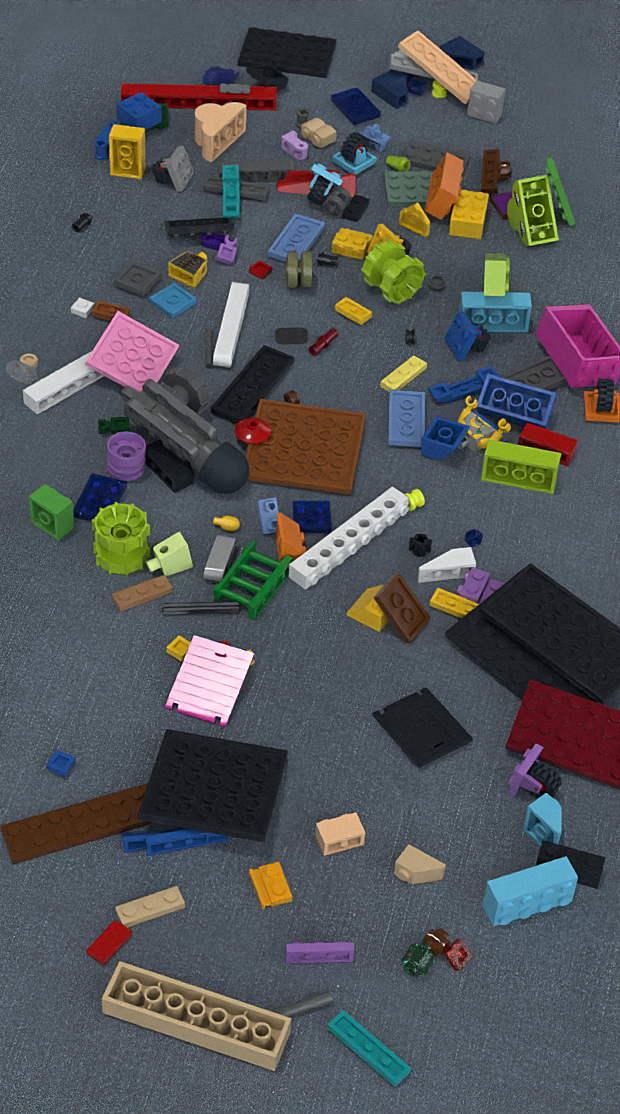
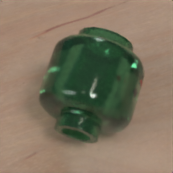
M426 943L411 944L402 957L404 971L413 977L426 975L435 961V956L431 952L432 948Z

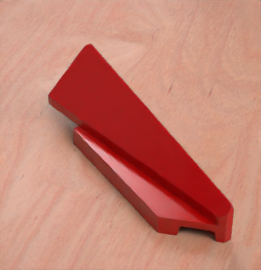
M310 170L289 171L283 180L276 182L277 191L309 194L311 190L309 185L315 175L310 173ZM326 170L329 173L335 172L339 174V170ZM355 174L340 175V179L343 181L339 187L346 189L350 194V198H353L356 195ZM333 185L326 196H328L331 190L335 188Z

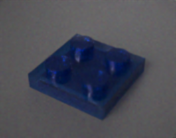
M292 501L293 521L299 524L300 532L331 533L330 501Z

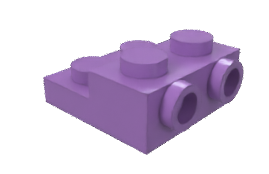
M472 567L470 572L466 571L463 578L465 583L464 585H459L457 595L480 604L505 583L490 579L489 572Z

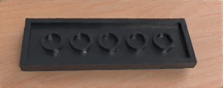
M263 345L211 406V413L235 423L248 418L257 408L259 400L266 397L294 363V357Z

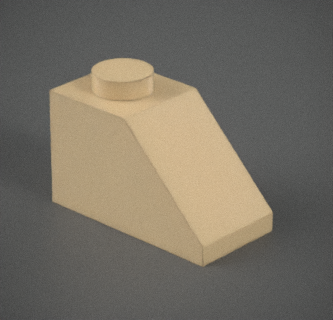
M408 844L395 862L394 875L412 885L438 881L444 878L446 864Z

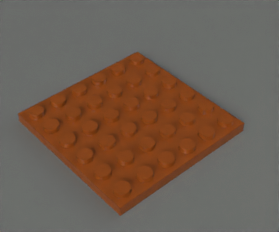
M260 399L255 418L262 419L269 424L271 435L267 441L261 444L248 445L246 459L249 464V476L247 480L351 495L366 413Z

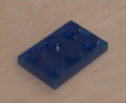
M358 87L331 95V101L353 125L381 117V111Z
M91 473L73 509V516L92 521L100 512L99 508H105L115 504V502L119 504L127 488V481Z

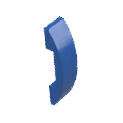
M491 365L477 370L474 377L448 386L445 382L428 387V390L437 402L458 401L480 393L487 374L500 376Z

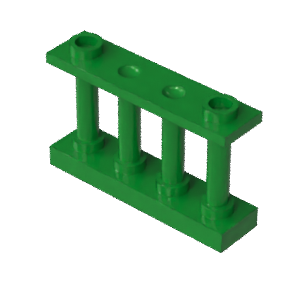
M252 540L249 546L244 547L242 555L221 582L214 586V602H219L223 596L238 601L240 604L247 606L248 618L255 621L288 577L289 564L293 562V557L286 554L282 561L271 559L256 552V541ZM254 559L275 568L273 573L268 574L248 564ZM244 571L266 582L263 586H257L239 578V575ZM232 584H236L256 593L254 598L248 599L230 591L229 588Z

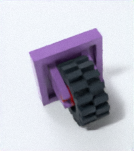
M535 744L532 750L528 748L522 757V762L516 765L512 772L513 775L507 784L510 786L507 794L515 798L521 787H523L526 791H531L530 794L532 796L534 794L537 795L536 798H540L545 793L553 798L562 785V778L559 777V772H554L556 769L554 767L550 768L549 764L546 763L544 765L542 761H538L543 749L542 746Z

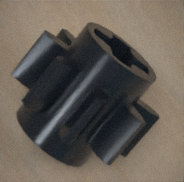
M417 533L414 538L410 537L408 550L412 551L414 556L424 557L426 552H431L432 539H428L426 534Z

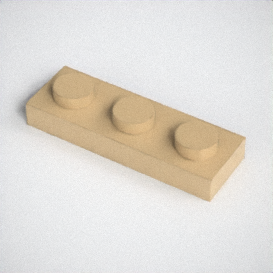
M175 886L116 906L115 912L120 923L128 928L185 908V902L178 887Z

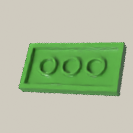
M553 158L546 159L548 166L545 168L548 176H550L549 180L552 188H554L555 197L560 199L557 200L560 211L564 210L561 212L563 219L568 221L569 226L575 225L576 223Z

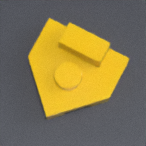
M415 203L400 211L399 225L423 237L429 235L430 220L419 203Z

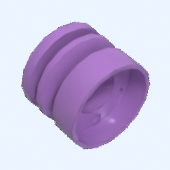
M125 431L118 432L108 439L107 470L113 478L121 481H132L141 477L145 472L146 443L140 435Z

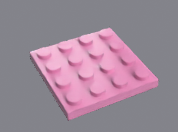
M117 311L86 360L85 365L124 387L129 386L137 393H140L143 384L148 379L158 383L180 345Z

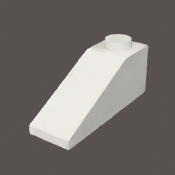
M471 547L452 549L420 566L418 583L464 578L466 571L470 572L472 567L476 568Z

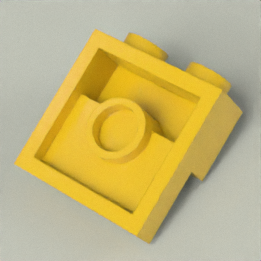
M341 228L334 237L331 253L364 260L373 235Z

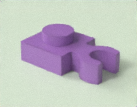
M227 234L224 244L221 243L216 260L232 265L237 250L235 246L238 238L235 237L234 241L231 242L228 240L229 235Z

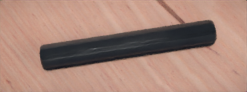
M238 601L162 604V613L164 615L238 613L240 611Z

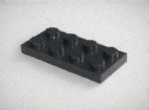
M223 217L165 221V228L168 235L171 234L172 237H178L186 233L189 236H194L202 232L210 235L217 231L226 234L234 230V223L231 218Z

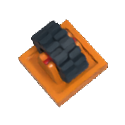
M598 379L596 389L594 391H584L583 394L585 421L620 423V394L614 390L612 379Z

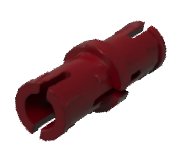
M330 328L324 335L319 336L317 341L308 348L309 353L312 356H317L323 349L328 348L330 343L339 336L338 331Z

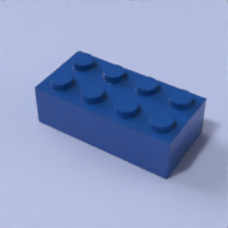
M487 374L478 400L477 412L496 419H505L507 422L524 427L527 423L547 429L557 396L556 393Z

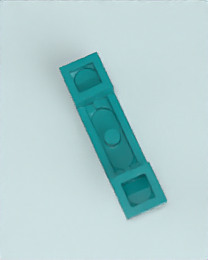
M222 165L223 218L240 217L239 165Z

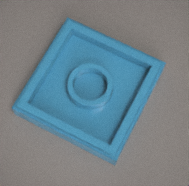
M173 283L149 297V302L173 319L196 305L197 299L176 283Z

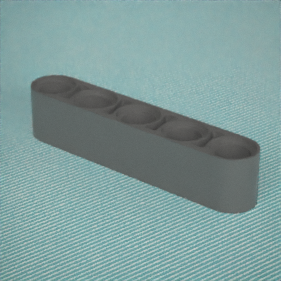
M292 160L221 162L218 165V176L220 178H223L222 165H239V181L277 182L283 180L289 171H296L295 162Z

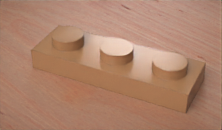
M162 575L112 593V600L119 612L171 594L173 593V587L166 576Z

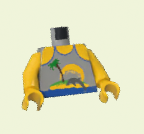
M468 396L466 398L467 407L461 412L458 423L468 425L470 429L458 448L462 449L467 446L476 452L487 447L488 439L499 441L503 436L502 433L509 432L511 426L509 423L506 424L505 419H501L498 423L499 427H497L475 410L471 412V409L477 407L478 402L475 399L472 404H469L472 397Z

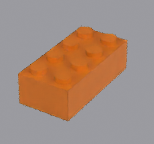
M446 152L431 175L425 212L441 220L450 213L452 204H456L460 197L458 193L463 179L461 176L464 171L463 160Z

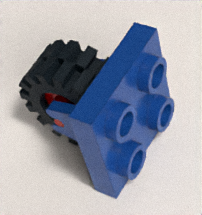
M458 311L444 339L457 360L464 361L470 349L473 352L475 350L483 352L491 336L490 333H487V329H483V326H478L477 323L473 324L464 312Z

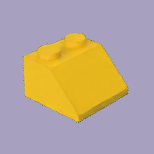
M384 585L367 588L348 610L347 616L380 632L389 622V619L373 597Z

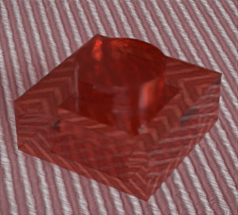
M455 939L443 953L454 971H460L473 956L462 939Z

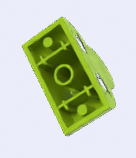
M548 175L516 180L512 187L513 198L509 200L507 205V215L512 229L519 232L522 243L525 246H532L559 240Z

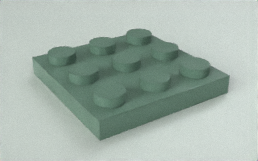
M384 172L387 206L409 207L419 203L421 207H425L432 172Z

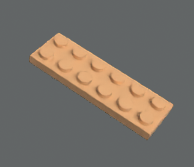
M416 31L399 43V49L464 104L469 102L470 90L476 79L421 32Z

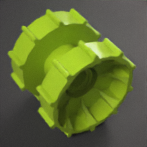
M387 239L386 242L379 245L376 244L368 256H365L366 259L361 271L364 275L363 280L370 286L375 285L379 287L383 292L382 296L391 303L393 301L400 305L401 302L412 299V296L422 287L424 276L427 273L424 271V264L416 257L413 259L406 255L404 251L406 248L398 241L395 243Z
M115 502L113 505L99 508L100 512L95 519H92V531H95L93 553L96 554V566H101L104 570L108 571L109 575L114 573L128 576L129 573L139 569L143 570V565L146 563L147 558H151L150 547L147 545V536H150L147 512H143L135 507L134 503L130 505Z

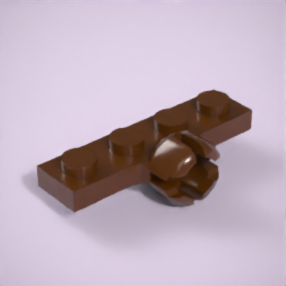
M500 149L484 150L481 192L497 193L498 181L511 179L510 161H500Z

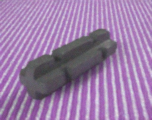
M222 83L220 84V92L241 94L243 92V94H250V85L241 86L242 84L227 85Z

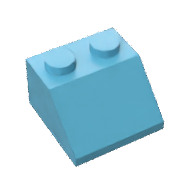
M547 793L528 806L523 831L540 847L542 840L559 844L561 836V806L556 799Z

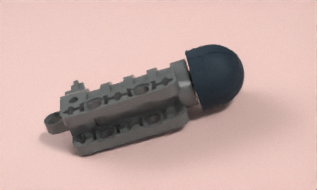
M148 379L143 384L140 393H137L129 386H125L120 391L121 398L126 402L124 404V415L137 424L140 430L142 428L148 429L149 435L155 439L162 440L163 445L169 450L176 451L180 459L189 461L191 467L199 473L198 480L204 485L222 494L234 493L244 486L249 476V464L244 454L229 442L221 444L217 440L218 433L211 424L154 380Z

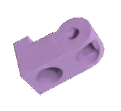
M294 130L281 136V148L298 160L307 158L308 144L297 138V133Z

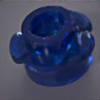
M472 529L465 534V542L469 546L475 547L481 544L483 534L479 530Z

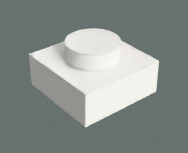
M79 298L72 305L71 313L86 318L92 312L94 303Z

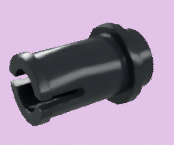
M82 213L80 218L72 224L73 230L79 233L86 225H90L92 221L91 215Z
M322 252L318 255L317 263L337 267L338 262L336 261H338L339 256L327 255Z

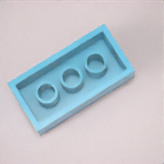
M461 292L459 311L464 312L473 324L477 323L478 326H483V329L488 330L487 332H528L532 309L530 293L505 292V296H484V292Z
M567 856L487 881L482 906L493 927L500 924L506 925L513 920L525 919L531 914L546 912L553 907L565 906L572 902L578 876Z

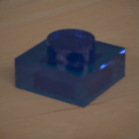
M412 79L408 86V93L422 96L427 88V83Z

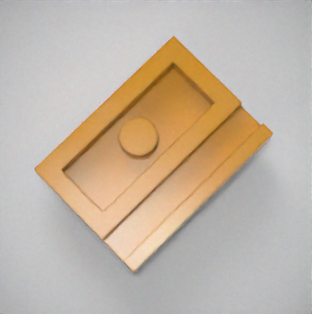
M279 862L259 866L255 870L249 869V876L262 909L270 905L273 907L292 902L293 897Z

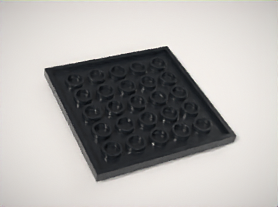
M166 729L138 812V820L265 843L288 757V750Z

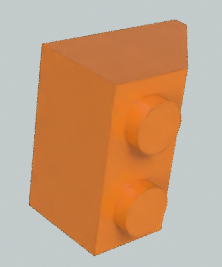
M277 513L276 544L278 558L282 561L287 554L293 557V561H295L306 552V546H302V543H304V533L300 532L299 524L284 514Z

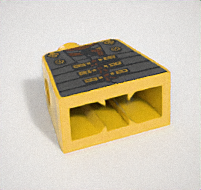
M186 251L168 263V276L192 288L199 284L207 272V255L203 252L196 255Z

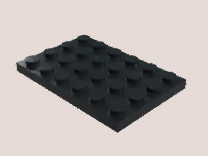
M249 27L237 66L247 67L270 64L284 73L327 78L337 39Z

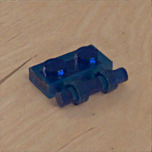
M210 66L203 77V83L218 86L222 83L227 85L235 84L236 79L239 78V72L230 68L227 70L222 69L220 66Z

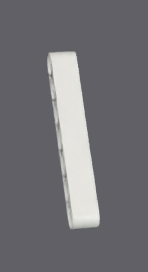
M232 282L214 351L213 366L227 368L232 366L249 296V284Z

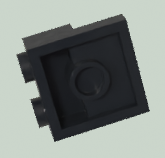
M270 64L247 66L246 72L253 79L261 82L263 86L276 87V91L286 89L289 78Z

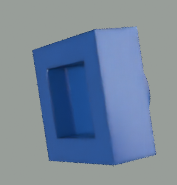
M56 750L47 763V770L66 777L76 763V759L69 754Z

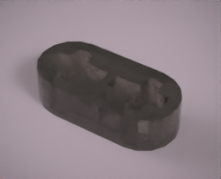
M279 328L275 331V342L278 344L291 345L307 342L308 332L304 328Z

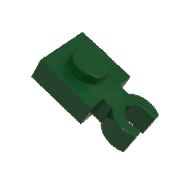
M111 417V421L98 420L99 434L111 432L114 435L118 432H130L129 418Z

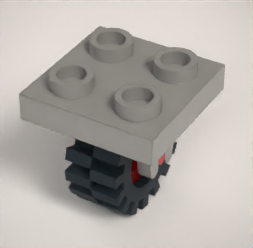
M178 146L170 158L165 157V159H160L161 161H156V164H153L152 172L157 182H173L176 192H182L194 174V170L184 146Z

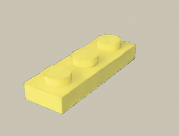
M413 355L380 382V387L388 392L390 390L402 389L427 369V363Z

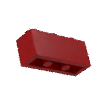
M530 423L525 425L518 441V445L561 453L559 464L567 467L576 453L578 443L576 439Z

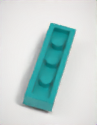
M344 1010L327 1024V1029L394 1087L398 1086L411 1073L410 1066Z

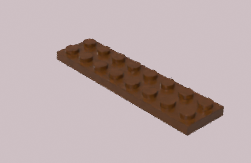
M148 783L1 825V833L12 864L152 824L153 822L138 820V812Z

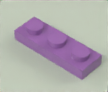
M339 941L337 943L315 942L304 944L294 942L286 944V964L353 962L354 942Z

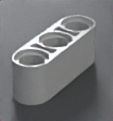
M217 535L205 566L204 579L221 582L227 574L237 544L236 538Z

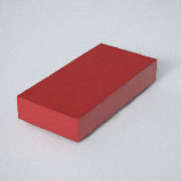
M114 920L86 950L87 955L104 966L130 939L132 931L117 920Z

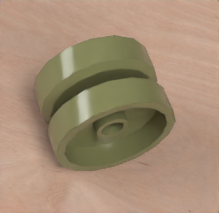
M287 251V262H285L287 288H296L298 278H300L302 288H311V251H302L300 261H298V253L296 251Z

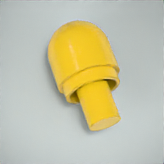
M228 515L223 516V518L214 517L213 524L220 525L223 530L234 532L240 527V521L236 517Z

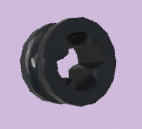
M406 329V344L409 342L415 344V329L411 331Z

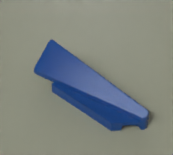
M192 829L120 833L124 853L146 849L147 856L228 841V836Z

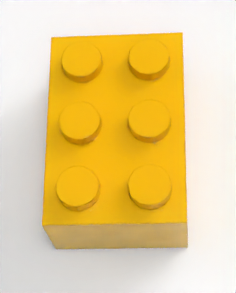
M113 124L109 134L110 175L142 179L146 169L145 128Z
M460 190L458 193L460 197L452 210L449 235L481 239L489 194Z

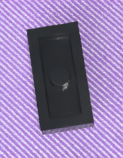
M354 195L344 210L342 218L358 223L368 207L370 199Z

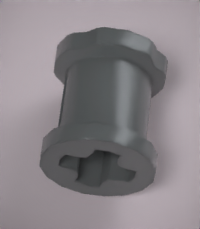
M304 107L296 110V126L298 128H301V124L308 121V116L310 115L309 109Z

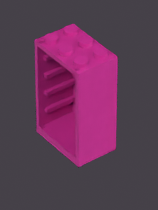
M591 305L545 307L535 335L571 388L597 386L598 379H612L614 385H616L620 376V346Z

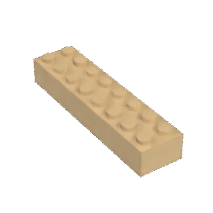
M119 961L102 997V1013L272 1071L276 1070L291 1033L292 1018Z

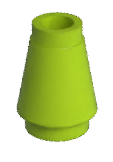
M388 156L386 159V164L399 172H406L410 168V161L406 157Z

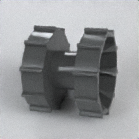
M182 365L177 368L172 366L164 373L165 377L160 382V386L198 415L207 409L206 405L211 398L208 396L207 385L198 377L197 372H193Z

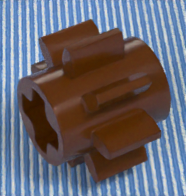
M437 928L436 931L430 929L423 939V943L427 945L424 950L432 956H436L438 953L443 955L451 943L447 939L449 933L441 928Z

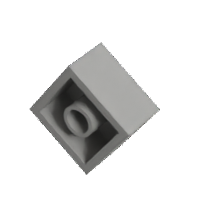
M476 80L470 90L467 116L496 124L502 115L505 88Z

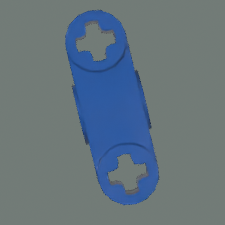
M109 121L94 141V146L96 147L94 156L96 159L105 160L109 157V134L113 124L121 125L118 121Z

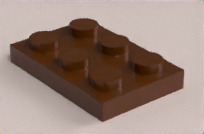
M399 572L394 573L373 597L405 643H410L431 618Z

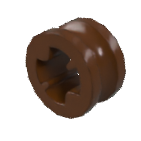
M294 390L283 395L285 402L300 404L299 396Z

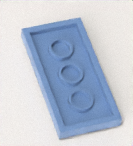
M295 213L268 250V256L287 262V251H296L298 253V261H300L302 251L310 250L325 229V223Z
M390 390L388 445L421 447V438L425 434V392Z

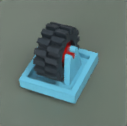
M353 132V134H349L350 137H346L347 140L343 142L344 146H341L342 150L332 156V162L349 173L357 175L375 164L377 157L368 152V143H370L368 138L358 132Z
M319 163L317 165L314 164L310 170V173L315 176L309 185L311 190L306 199L318 205L322 196L326 197L332 185L339 187L343 181L340 179L341 176L335 172L329 173L326 171L327 168Z

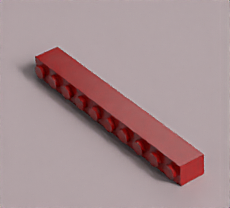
M122 83L121 101L142 92L157 104H168V108L197 109L203 104L223 106L227 103L238 102L245 104L246 110L276 111V87L250 86V94H243V92L241 94H234L229 92L221 93L220 86Z

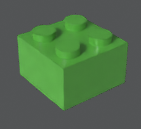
M46 484L29 496L31 523L58 541L74 529L73 502L68 497H64Z

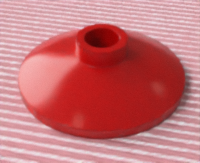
M246 418L239 421L235 426V436L245 444H261L267 441L271 435L269 424L259 418Z

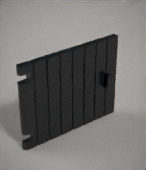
M427 687L421 689L422 695L415 692L384 707L385 713L383 714L379 711L372 713L378 723L418 768L473 741L471 735Z

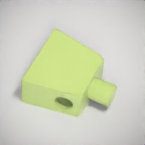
M180 532L154 546L155 558L146 562L150 572L160 568L165 576L193 567L188 544Z

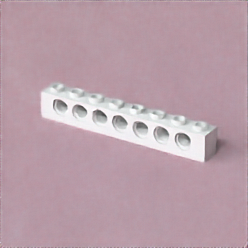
M392 486L289 564V578L305 590L311 585L316 584L321 577L329 574L334 567L342 564L347 557L355 554L360 547L368 544L373 537L381 534L386 527L391 526L399 517L404 516L409 510V498Z

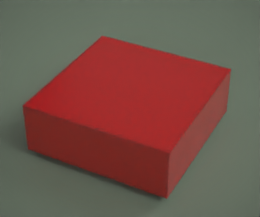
M260 260L249 268V273L261 280L272 272V266Z

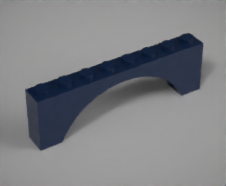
M461 36L438 46L439 49L462 68L474 70L484 64L485 52ZM392 69L372 79L371 92L397 109L407 104V84L417 75Z

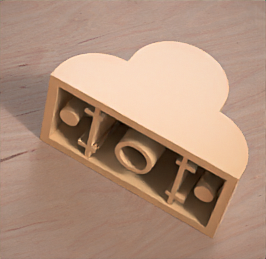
M238 102L227 103L223 106L203 104L195 110V142L202 147L203 158L212 163L246 131L245 104Z

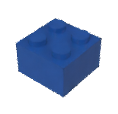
M140 92L117 103V120L125 126L145 128L146 130L161 123V106Z

